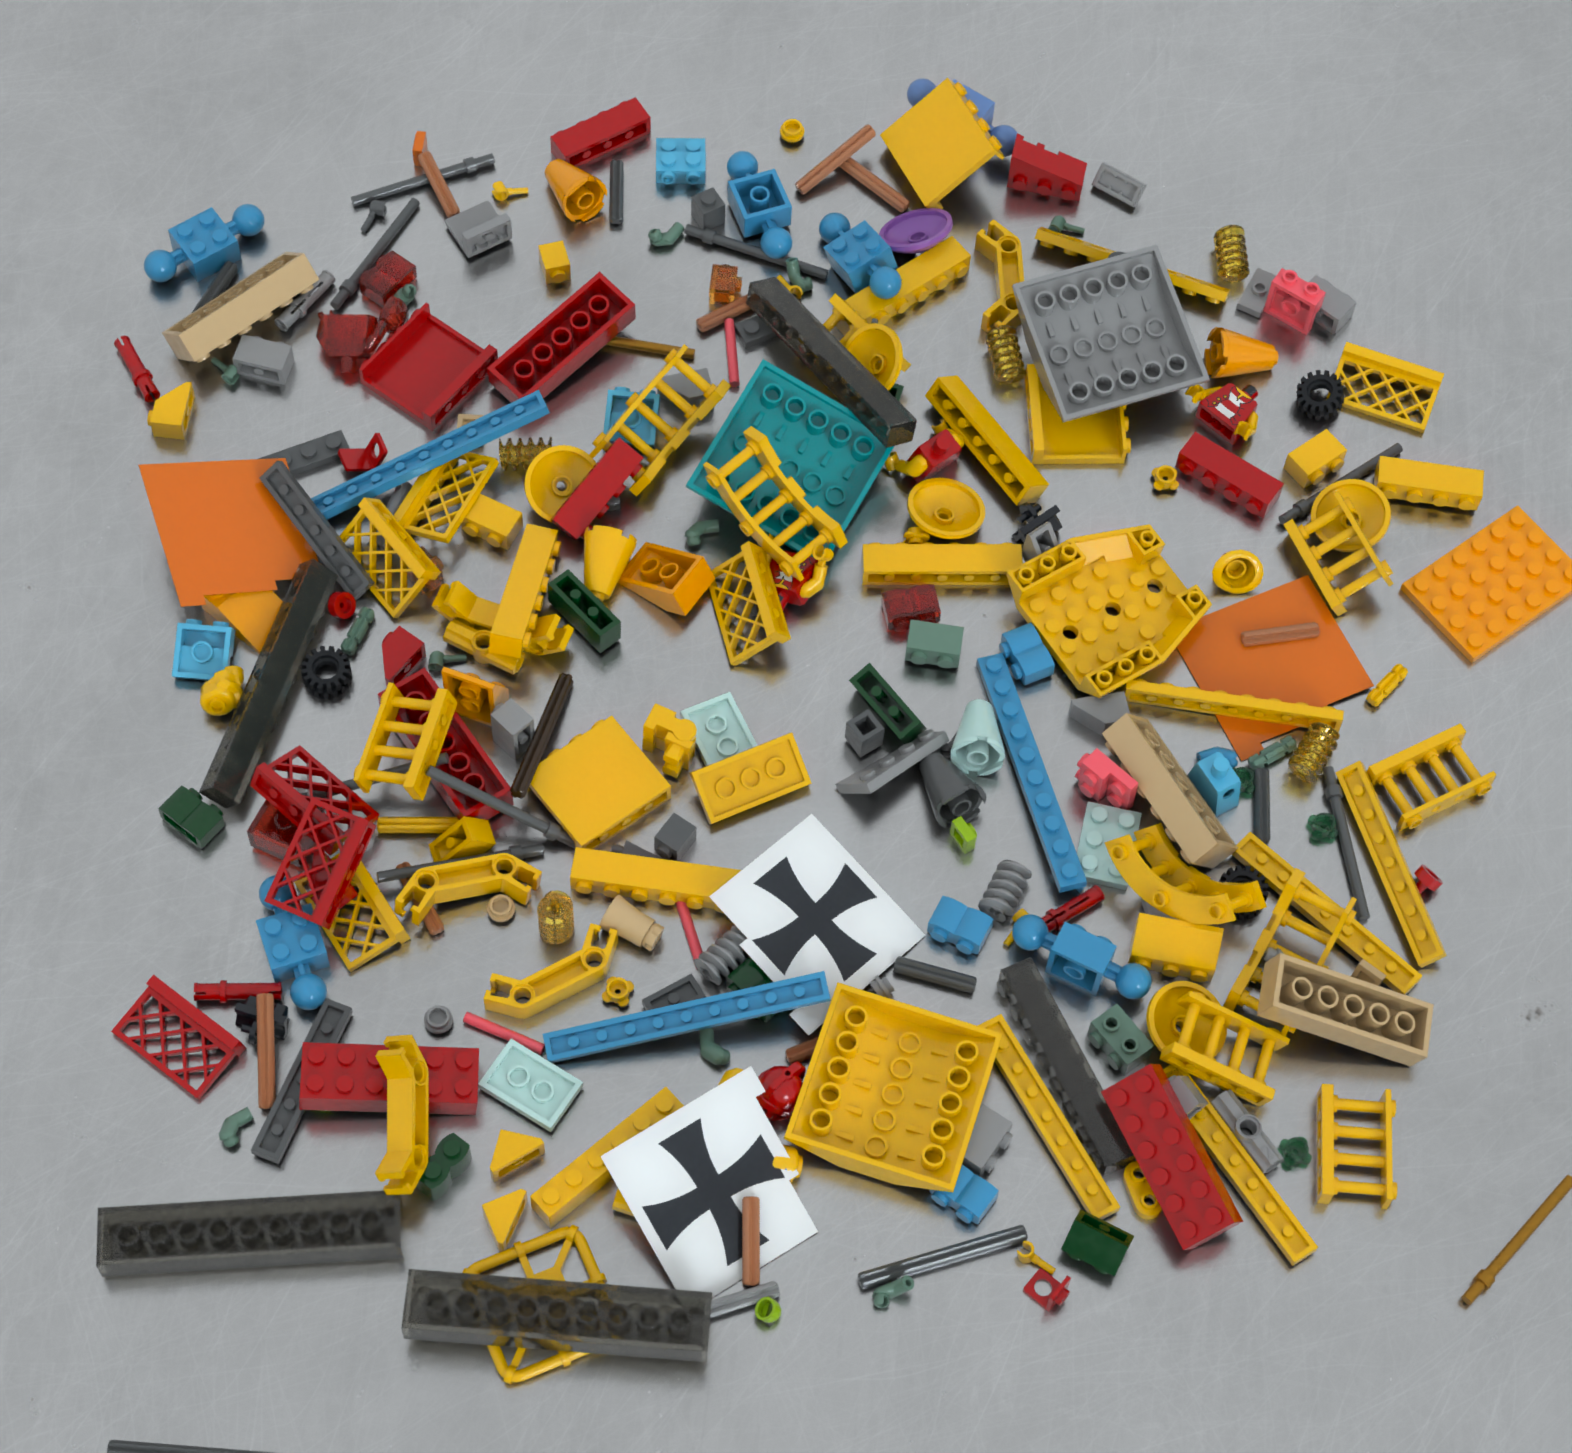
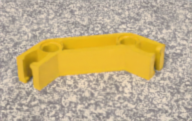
M993 219L988 224L987 235H985L986 231L984 229L977 233L975 249L994 263L997 301L983 313L981 329L988 333L991 330L990 326L995 323L996 332L994 339L1001 342L1021 324L1012 286L1024 281L1019 238Z
M454 581L450 586L447 583L441 585L432 607L449 621L456 619L474 629L491 632L500 604L477 597L461 582ZM557 614L538 617L535 630L530 629L532 638L529 649L524 648L523 651L535 655L562 652L565 650L574 628L569 624L564 625L563 628H557L561 619Z
M508 853L423 867L413 874L395 899L394 913L403 917L406 914L404 907L411 899H415L420 904L418 907L413 905L410 911H412V923L419 926L434 904L502 892L526 906L531 898V888L536 891L540 886L542 871ZM499 870H506V871H508L509 873H508V874H502V873H500V872H498V871H499ZM517 879H518V880H521V881H523V882H525V883H527V884H529V885L524 886L523 884H521L520 882H518ZM427 884L430 885L431 888L425 889L422 888L420 885Z
M590 923L581 950L522 980L492 973L490 978L491 990H486L484 995L485 1010L519 1019H526L606 978L618 944V930L610 928L609 937H607L606 941L607 945L602 949L593 946L594 941L598 940L601 926ZM590 961H599L601 963L596 967L588 965ZM498 990L510 995L508 998L493 996L491 993L496 994ZM520 997H527L530 999L527 1003L524 1004L516 1002V1000Z
M412 1035L387 1036L383 1043L389 1050H378L375 1056L387 1078V1153L377 1168L375 1175L381 1182L385 1181V1179H390L388 1185H385L383 1188L386 1195L412 1194L428 1164V1066Z

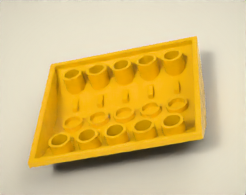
M837 982L784 1139L838 1167L894 1185L953 1193L1003 1034Z

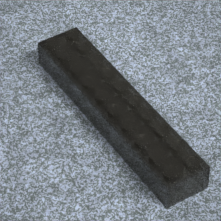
M384 1190L98 1208L96 1266L102 1277L404 1258L401 1195H386Z
M409 1269L401 1329L404 1339L707 1362L712 1292Z

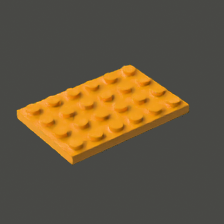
M1517 505L1402 584L1400 589L1451 643L1473 663L1572 594V559Z

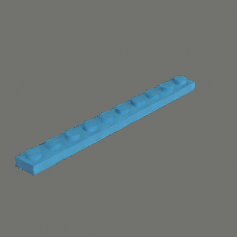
M537 390L311 498V500L324 517L329 519L357 506L364 497L373 498L533 422L549 414V409L540 391Z
M999 653L977 658V668L990 704L993 707L998 726L1058 891L1061 893L1086 887L1087 880L1004 655Z
M821 971L544 1033L543 1039L547 1059L549 1062L555 1063L831 1001L825 972Z

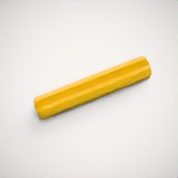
M379 817L377 820V830L379 833H444L459 821V818Z

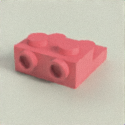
M1282 268L1271 282L1263 311L1307 335L1312 329L1315 316L1322 306L1326 292L1321 290L1318 284L1306 282L1299 278L1295 271Z
M1098 748L1091 754L1086 753L1077 763L1080 769L1075 774V778L1079 780L1078 786L1081 792L1086 797L1093 798L1097 802L1106 795L1108 801L1114 807L1129 810L1134 805L1138 782Z

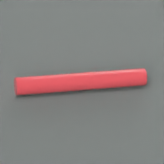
M728 318L724 320L729 384L731 387H738L740 382L735 324L733 319Z
M675 902L693 960L699 959V955L703 951L689 908L685 902Z
M466 1012L463 1018V1022L506 1041L513 1039L537 1054L542 1055L545 1050V1044L470 1012Z

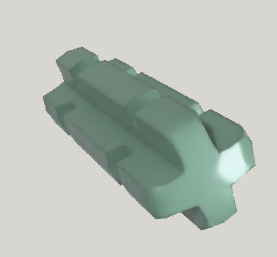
M362 607L360 609L359 617L355 618L346 635L348 638H345L341 644V650L344 654L350 656L355 654L358 648L357 644L361 643L369 628L368 624H371L375 617L374 611L370 608Z
M1287 735L1280 739L1281 743L1277 741L1259 751V755L1256 753L1247 759L1248 766L1253 771L1256 768H1264V764L1268 766L1285 756V752L1289 754L1296 750V740Z

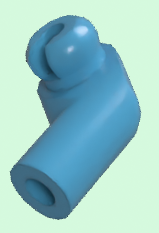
M1217 746L1196 753L1198 762L1216 752H1221L1229 760L1232 768L1238 765L1237 754L1234 750Z

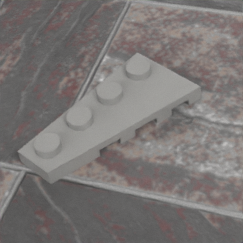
M933 729L926 730L920 733L918 738L912 742L902 745L894 752L836 783L839 794H871L949 742V738L945 731L934 732Z

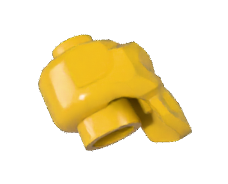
M227 666L224 670L214 673V676L203 684L200 692V704L206 713L213 716H222L238 708L243 700L244 671L241 667Z

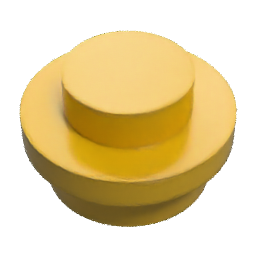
M788 119L780 128V136L787 142H798L804 137V127L800 121Z

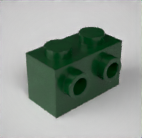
M1081 1209L1070 1228L1061 1250L1067 1252L1075 1260H1083L1093 1265L1098 1272L1111 1274L1115 1277L1134 1235Z

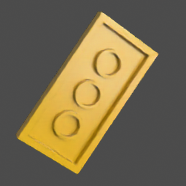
M792 732L690 772L709 824L716 823L812 784Z

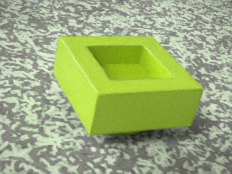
M962 816L954 819L951 823L950 834L962 851L967 854L975 848L976 830L971 823H966Z

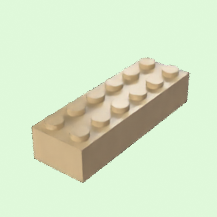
M285 252L162 332L177 359L196 361L197 363L202 362L210 357L209 352L215 348L221 349L230 344V338L236 334H245L252 329L251 325L259 320L261 322L273 315L272 311L277 307L283 308L292 303V297L299 293L305 294L314 288L313 284L319 278L304 253Z
M1126 713L1102 733L1107 740L1105 742L1106 747L1113 755L1118 756L1122 762L1120 767L1138 782L1137 792L1150 802L1152 814L1158 820L1163 821L1167 827L1165 829L1166 834L1172 841L1179 844L1182 849L1180 854L1187 863L1213 869L1238 849L1148 719Z
M1279 953L1264 964L1257 1016L1407 1066H1412L1428 1056L1434 1004Z

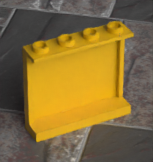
M946 78L880 134L926 208L943 209L944 207L940 200L994 155L1000 159L1005 158L1000 151V148H1002L1001 143L994 135L991 136L988 132L991 129L982 117L979 118L976 114L979 111L977 106L965 97L967 94L966 89L960 82L955 84L949 78Z
M1027 364L1024 379L1031 463L1124 464L1126 453L1131 452V439L1126 438V432L1129 429L1128 416H1124V410H1126L1127 405L1063 423L1041 384L1035 365Z
M612 715L605 720L597 721L583 735L578 734L574 736L569 744L563 748L550 752L547 758L539 763L529 786L575 842V848L594 850L671 799V785Z

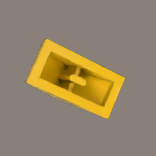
M501 1129L490 1165L492 1180L496 1182L545 1154L542 1139Z
M519 1189L482 1205L483 1215L499 1252L507 1249L528 1201L526 1190Z

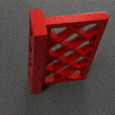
M300 745L268 765L265 762L258 765L250 783L253 789L297 827L311 797H313V790L327 792V798H314L337 808L347 809V812L351 814L352 810L361 811L367 816L364 819L372 823L378 820L380 815ZM299 757L306 763V766L292 765V760ZM275 770L287 772L288 778H282ZM293 773L306 774L307 781L293 779ZM312 775L322 777L326 780V784L312 782ZM293 787L307 789L308 796L301 795ZM332 793L342 794L346 801L332 799ZM315 809L312 815L315 825L329 820L327 813H322L319 809ZM345 818L336 822L348 824L346 831L341 830L337 826L339 835L349 833L354 821ZM331 825L317 830L321 844L335 838ZM313 833L307 834L316 843ZM336 843L324 848V851L331 856L338 851L339 846Z
M311 797L264 901L330 930L377 825L362 817ZM316 806L326 810L329 820L317 825L314 824L312 815ZM332 812L338 814L339 816L333 818ZM345 818L354 821L350 832L340 836L335 822ZM331 825L335 838L321 844L317 830ZM312 832L317 846L303 851L300 841L304 835ZM337 843L340 854L337 859L328 862L324 848ZM319 851L323 865L310 870L305 856ZM301 859L305 872L291 877L288 870L290 863ZM325 869L328 875L326 885L316 888L312 874ZM307 877L311 891L298 896L293 882ZM289 885L293 898L285 902L275 900L278 889ZM313 895L316 906L312 915L303 912L300 900ZM295 903L296 908H293L289 905Z
M153 975L146 983L148 985L147 989L111 1032L200 1100L236 1055L240 1056L246 1047L236 1037ZM152 996L158 1001L159 1013L144 1015L143 1006ZM164 1006L170 1011L164 1012ZM178 1016L180 1018V1029L165 1031L164 1017ZM159 1018L160 1032L145 1034L144 1020ZM139 1021V1036L127 1037L122 1033L129 1023ZM185 1022L189 1026H191V1028H185ZM199 1032L201 1034L202 1046L187 1048L186 1034ZM181 1035L182 1049L167 1051L166 1037ZM161 1038L162 1052L149 1054L146 1051V1040ZM207 1039L213 1044L207 1045ZM141 1041V1047L135 1042ZM221 1049L226 1053L219 1063L208 1065L207 1050ZM202 1051L203 1066L188 1068L187 1053ZM182 1054L183 1069H168L167 1057ZM162 1057V1063L159 1062L156 1058ZM204 1071V1082L195 1090L189 1085V1073ZM184 1074V1080L177 1075Z

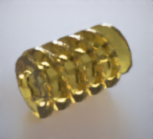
M1239 225L1224 226L1215 232L1213 237L1218 275L1221 279L1228 282L1244 280L1250 273L1244 229Z
M1001 325L992 329L985 338L990 361L992 362L994 378L1001 383L1008 384L1021 381L1027 375L1026 369H1024V361L1021 360L1022 353L1020 352L1016 329L1009 325Z
M532 437L528 439L526 445L523 444L521 438H518L516 445H513L511 438H508L505 446H503L499 438V458L502 470L507 471L509 464H511L513 470L517 471L519 464H522L524 471H527L530 463L539 453L552 447V437L549 438L547 445H545L542 437H539L537 445H534Z
M1312 723L1304 734L1303 740L1299 742L1298 748L1294 750L1293 756L1288 761L1291 772L1304 782L1316 783L1318 780L1317 775L1322 774V767L1327 765V759H1330L1333 755L1332 751L1337 749L1338 744L1336 740L1340 737L1339 733L1325 723Z
M558 890L550 891L537 906L539 934L547 943L562 944L574 932L573 902L564 892Z

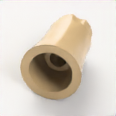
M620 894L611 902L599 925L602 930L608 932L610 928L618 930V936L639 947L643 946L649 951L654 949L665 929L660 924H657L656 920L631 905Z

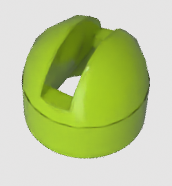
M763 1297L755 1306V1315L763 1322L774 1323L781 1316L782 1309L776 1300L770 1297Z

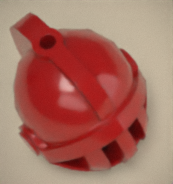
M799 1061L792 1063L789 1067L774 1066L758 1076L765 1092L757 1096L756 1099L768 1120L782 1121L791 1118L806 1073V1068Z

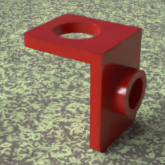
M380 433L374 434L366 448L338 450V455L344 469L348 472L369 471L381 465L388 453ZM376 443L379 446L378 457H376L374 451Z
M1040 1268L1024 1286L1023 1292L1049 1312L1055 1304L1060 1306L1070 1294L1068 1286L1071 1278L1067 1275L1062 1283H1060ZM1040 1280L1047 1281L1051 1285V1293L1047 1296L1038 1295L1034 1289L1035 1283Z

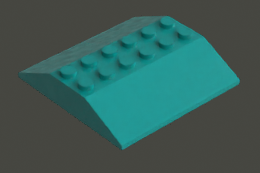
M763 359L685 487L733 514L717 489L711 487L707 482L706 476L708 474L703 464L708 462L719 470L746 448L748 441L743 432L752 426L767 436L772 448L782 462L778 467L786 478L792 476L806 493L805 501L812 508L818 505L827 515L838 522L843 532H845L899 437ZM752 456L728 475L725 479L732 491L738 490L760 472L762 465L757 457ZM767 479L743 498L740 503L749 515L753 517L779 495L780 490L772 479ZM785 503L763 521L759 527L766 534H771L775 538L797 520L800 513L791 503ZM812 525L809 527L805 526L784 544L799 552L816 538L819 532ZM825 543L823 545L824 549L829 548L832 551L836 547L833 543Z

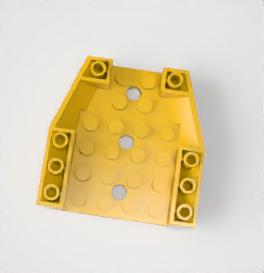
M1150 524L1070 538L1008 571L1006 574L1017 610L1027 623L1033 624L1042 643L1079 691L1098 698L1107 695L1164 663L1212 606L1197 584L1187 589L1160 555L1165 543ZM1154 584L1158 586L1160 592H1151L1147 585ZM1113 607L1118 611L1119 615H1109L1105 608ZM1070 630L1074 632L1076 638H1066L1063 631Z

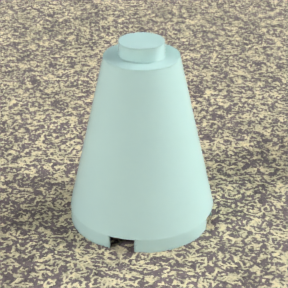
M982 699L973 700L966 705L950 751L951 762L965 774H969V771H977V776L992 774L1002 767L1005 759V750L993 707L989 702Z

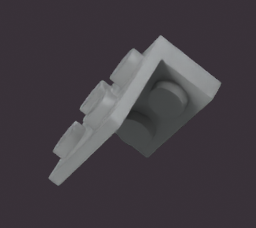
M485 201L445 219L446 226L468 258L512 239L510 217L507 213L499 216L489 201Z

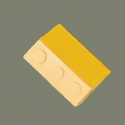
M1139 913L1131 938L1128 964L1138 963L1143 965L1148 971L1161 972L1168 977L1182 976L1188 977L1195 982H1211L1217 965L1224 928Z

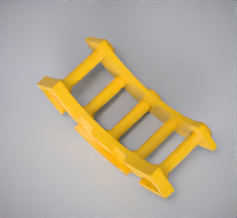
M685 344L678 351L674 348L664 358L666 362L664 367L639 395L634 392L625 402L628 408L606 434L601 432L592 442L595 448L589 455L594 458L601 449L605 452L612 444L609 440L617 431L647 457L646 461L649 464L645 469L642 467L636 476L632 478L635 482L629 488L636 497L653 480L667 462L666 459L673 450L675 451L691 433V429L699 422V419L702 421L731 387L724 379L717 386L713 383L710 385L683 361L681 356L688 348ZM673 366L704 392L703 396L705 399L698 407L694 404H689L662 380L664 375ZM654 387L685 413L684 417L687 419L678 429L675 426L672 428L642 402ZM635 409L665 435L664 438L667 442L660 450L651 448L624 424L625 420Z
M750 426L743 432L748 441L746 448L718 470L708 462L703 464L708 474L706 480L711 487L717 489L729 509L739 520L741 531L748 537L752 536L779 564L781 571L786 576L790 577L792 575L801 582L804 577L799 565L813 554V548L816 545L823 546L825 543H833L841 549L848 541L838 522L827 515L818 505L812 508L805 501L806 493L792 476L786 478L778 467L782 462L772 448L767 436ZM750 457H757L762 465L760 467L761 471L733 492L725 478ZM772 479L780 490L779 495L751 517L740 501L764 481ZM785 503H791L800 513L799 518L775 538L771 539L759 525ZM812 525L819 532L816 538L793 557L780 548L805 526L809 527Z
M1162 823L1135 831L1136 841H1132L1130 834L1104 842L1114 865L1128 885L1144 901L1170 917L1194 924H1223L1235 921L1234 913L1252 912L1267 907L1258 880L1246 883H1222L1211 880L1209 876L1192 866L1188 867L1178 857L1179 853L1166 835ZM1141 850H1142V852H1143L1145 858H1146L1147 861L1150 863V865L1152 866V868H1150V867L1144 862V860L1142 859V857L1140 856V854L1138 853V851H1141Z
M1295 868L1281 893L1266 928L1263 929L1253 949L1249 961L1240 972L1223 1007L1234 1012L1237 1005L1241 1007L1245 1005L1258 1011L1259 1000L1249 995L1250 992L1246 989L1250 981L1262 984L1263 969L1259 965L1266 949L1269 947L1279 948L1286 955L1313 963L1277 944L1278 941L1273 938L1280 925L1283 927L1287 925L1326 945L1318 963L1315 965L1328 969L1329 967L1324 964L1344 925L1350 927L1357 913L1352 910L1357 899L1351 897L1344 909L1305 889V885L1301 884L1306 873ZM1301 899L1339 918L1340 920L1332 936L1292 916V912L1288 910L1292 900L1298 901ZM1284 1025L1281 1035L1286 1037L1288 1032L1294 1034L1296 1028Z

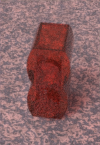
M390 251L378 259L375 267L361 275L359 281L360 292L381 307L386 308L392 303L393 296L400 288L414 282L417 277L416 266L396 252Z
M934 584L918 585L909 589H894L882 593L881 603L888 630H895L896 632L906 631L910 627L911 620L932 623L940 621L941 610Z

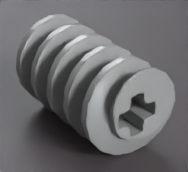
M1004 860L997 865V871L993 873L992 880L987 886L988 889L984 891L983 899L978 904L980 911L999 922L1006 921L1005 915H1013L1014 909L1012 907L1018 905L1019 901L1017 898L1022 897V889L1027 887L1028 883L1025 879L1028 880L1032 876L1028 868L1011 860Z
M733 925L731 931H726L723 934V938H718L715 941V945H710L707 948V952L704 951L699 955V959H694V964L698 971L709 981L720 985L722 979L719 974L727 978L730 974L728 968L734 971L738 967L736 961L742 964L746 960L744 954L750 957L740 946L747 939L746 936Z

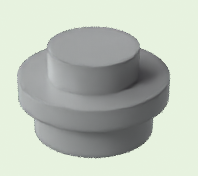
M876 975L874 977L876 980L870 983L876 994L893 999L891 993L895 990L886 976L880 979Z
M433 1006L425 1013L424 1024L430 1032L442 1034L451 1028L453 1016L448 1008Z

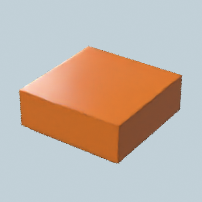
M417 131L412 149L414 164L419 167L422 166L418 160V155L427 151L428 148L426 132Z

